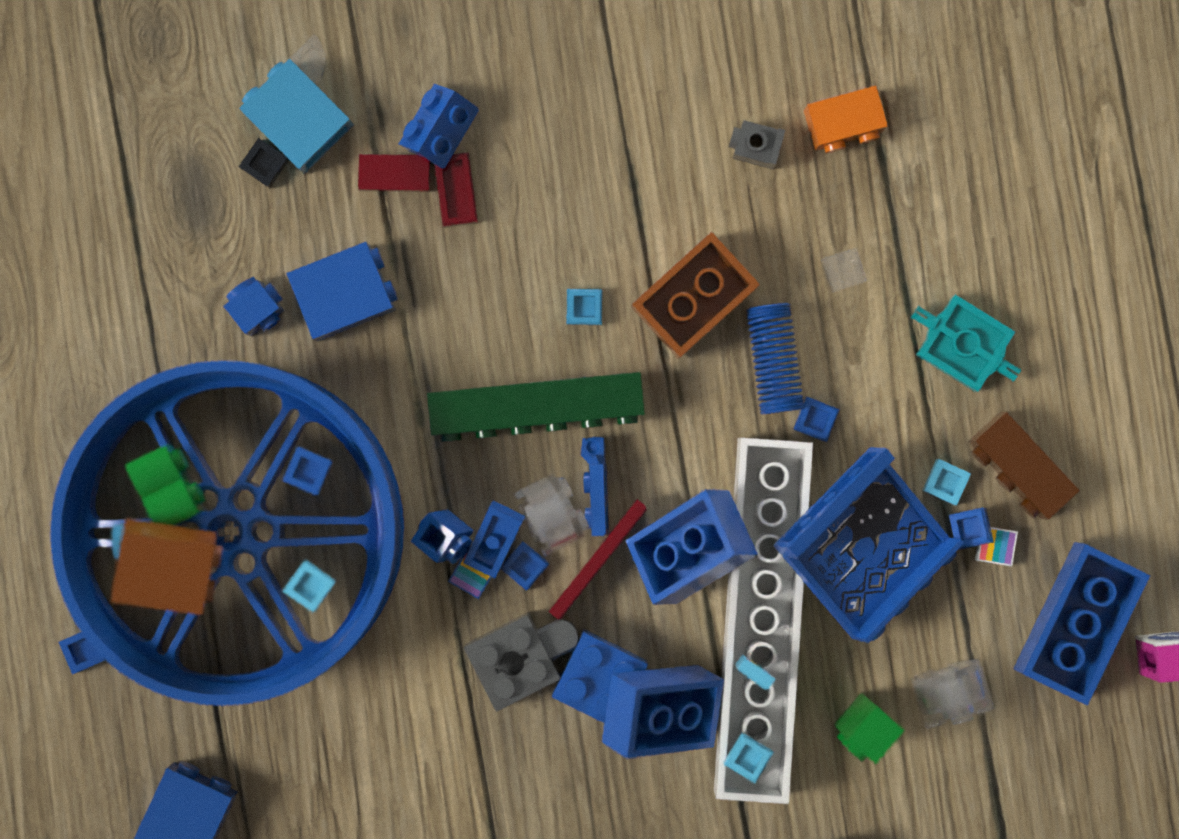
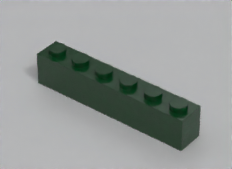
M641 372L427 393L431 436H440L441 442L462 440L461 433L475 432L476 439L497 437V430L511 429V435L532 433V426L546 425V432L568 430L567 423L581 422L582 428L602 427L603 419L617 418V425L638 423V416L645 415Z

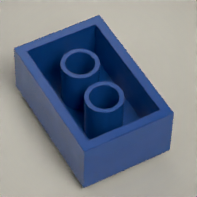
M705 489L626 540L653 605L678 604L758 555L729 490Z
M699 665L612 673L602 743L626 759L713 748L724 679Z

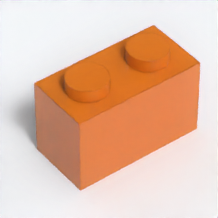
M876 85L810 103L804 109L814 150L825 149L826 154L845 149V143L858 139L860 144H865L880 139L879 133H882L888 127Z

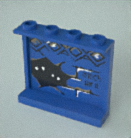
M870 447L773 545L848 635L854 640L866 643L876 640L884 633L885 625L894 616L901 614L908 608L909 600L918 591L925 589L933 581L932 576L942 566L949 564L956 557V551L964 544L962 539L950 538L890 465L895 457L887 448Z

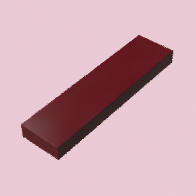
M638 499L633 502L549 609L550 614L558 620L559 618L562 619L647 511V506Z

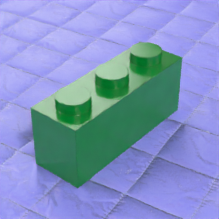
M862 693L857 696L834 723V726L840 731L837 738L861 762H864L868 757L875 764L879 762L905 731Z

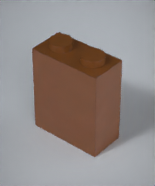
M125 518L111 602L202 615L205 602L212 603L215 580H209L211 568L218 569L220 564L222 546L215 545L216 532Z

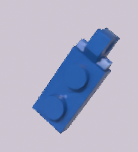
M582 438L581 456L589 464V472H584L583 476L584 492L590 493L591 507L585 508L586 529H591L592 536H605L609 533L605 438Z

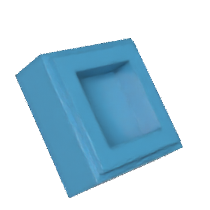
M567 289V325H602V289Z

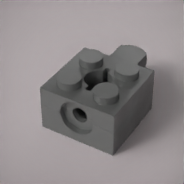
M527 612L466 643L464 650L497 712L560 680L561 673L554 660L575 648L578 633L572 622L566 619L554 620L538 629L530 613Z

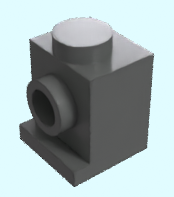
M743 120L741 128L734 127L731 135L729 148L735 149L732 159L773 170L777 163L785 130ZM753 136L760 137L763 142L762 146L758 148L753 147L750 144V138Z

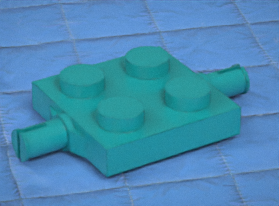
M956 294L952 296L945 309L937 316H934L919 305L911 315V319L928 328L926 339L916 356L975 393L979 392L987 377L995 371L1009 378L1012 382L1018 377L1017 374H1020V368L1004 359L1006 347L1014 336L1015 331Z

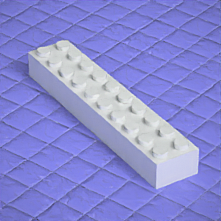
M738 438L734 502L758 555L728 574L721 677L724 679L719 711L714 780L716 799L789 804L804 581L773 545L809 509L813 443ZM742 654L774 676L775 681L769 689L765 690L738 671L736 663ZM741 732L774 751L756 783L743 777L723 763Z

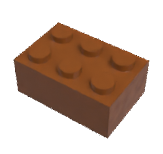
M711 232L632 304L631 308L668 349L680 359L757 289L760 284L715 234Z

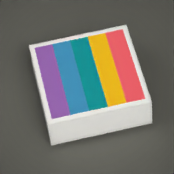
M990 527L994 543L977 546L975 560L1012 566L1018 532Z

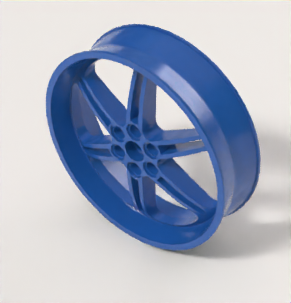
M222 360L197 362L163 371L135 384L107 405L84 430L63 467L55 491L50 529L52 561L60 592L74 622L93 648L120 673L143 687L180 701L218 706L249 704L283 695L312 681L342 659L372 628L391 595L399 572L404 543L403 504L397 479L382 445L369 426L339 397L301 376L264 365ZM250 387L273 391L282 400L280 413L256 448L235 484L230 488H225L218 481L180 419L178 408L184 400L216 389ZM294 410H298L299 417L262 483L259 485L251 481ZM164 412L180 443L203 480L202 483L198 484L203 494L208 490L216 494L218 503L212 511L206 509L203 503H201L204 509L203 512L174 526L186 527L189 522H193L198 526L199 530L216 532L215 545L222 546L219 568L215 573H210L209 580H215L216 589L222 577L230 576L235 579L262 622L282 648L283 657L279 663L265 669L239 674H209L189 670L180 662L179 652L200 615L187 614L167 652H164L162 644L178 614L177 611L166 610L152 639H144L133 632L119 618L107 601L94 575L91 557L93 551L100 546L112 547V539L97 538L94 531L96 528L112 527L114 524L125 523V519H101L95 508L96 494L108 460L117 444L134 424L140 421L148 423L160 448L165 445H172L174 450H176L159 418L160 414ZM316 422L327 428L343 443L361 469L372 496V506L369 512L363 516L274 515L268 511L266 499L307 424ZM186 469V470H185L186 475H187L189 481H190L191 483H193V480H192V478L190 477V475H189V473H188V471H187V469ZM243 490L250 491L254 496V504L249 510L243 509L238 503L239 494ZM150 518L134 519V520L152 522V520H151ZM231 521L234 522V527L238 526L239 535H235L233 540H230L231 535H225L224 531L225 527L231 526ZM262 521L268 522L273 529V535L268 541L261 540L256 532L258 524ZM285 524H363L368 527V532L364 535L285 538ZM361 544L367 553V566L362 587L347 618L332 637L327 640L317 641L306 632L267 563V553L272 547ZM243 553H248L254 558L255 567L250 573L244 572L239 566V558ZM259 577L262 579L283 617L302 646L301 651L297 650L291 643L252 582Z

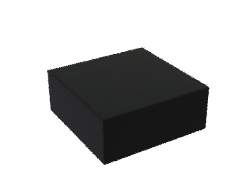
M258 138L238 167L270 189L289 162V159Z

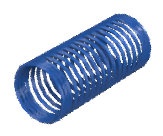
M790 303L763 305L746 310L747 319L751 320L748 322V325L753 326L748 331L755 332L749 336L754 339L750 344L755 345L751 350L757 351L751 356L759 357L753 360V363L758 364L754 366V369L760 370L756 371L754 375L762 376L756 378L755 381L764 382L756 386L762 389L757 394L764 395L759 397L758 400L767 401L758 405L761 415L805 408L803 395L783 396L802 392L801 388L780 390L801 386V382L783 383L799 380L800 376L780 377L799 373L800 370L777 371L798 367L799 364L774 365L796 361L798 358L771 359L797 354V351L769 353L795 348L796 345L766 347L794 342L796 339L764 341L791 336L795 333L761 335L794 328L792 325L764 328L792 323V319L761 322L792 316Z

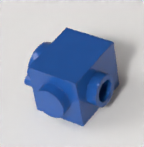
M254 277L243 281L232 289L226 296L229 302L223 306L241 330L249 336H253L260 329L266 332L273 328L281 320L278 315L285 311L279 304L283 298L271 283L265 286L264 283L256 280Z
M446 509L428 513L421 520L418 530L410 542L436 563L449 561L451 564H454L469 551L472 539L469 537L474 530Z

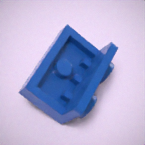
M434 84L423 96L421 107L414 119L404 128L403 137L399 145L412 153L428 159L436 166L445 168L476 117L479 108L456 91Z

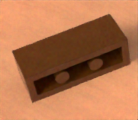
M1007 412L998 413L968 441L974 447L971 451L973 456L983 466L986 467L989 464L998 473L995 477L998 483L1009 493L1014 490L1023 500L1019 503L1020 506L1033 519L1038 516L1040 519L1049 520L1080 491Z

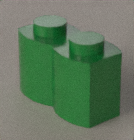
M165 445L125 465L153 523L174 526L204 511L201 504L205 502L204 494L196 482L191 483L185 472L189 465L179 448L174 450L172 445Z

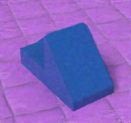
M493 500L463 563L496 578L525 516Z

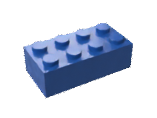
M1074 542L1013 669L1088 706L1150 575L1087 544Z

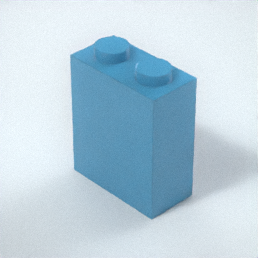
M289 58L285 63H277L267 74L269 79L260 88L254 87L246 93L242 99L244 104L239 109L305 174L354 124Z

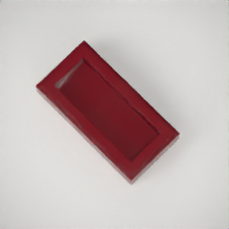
M469 152L453 154L445 168L435 165L444 228L478 223Z
M359 154L358 190L430 192V161L420 155Z

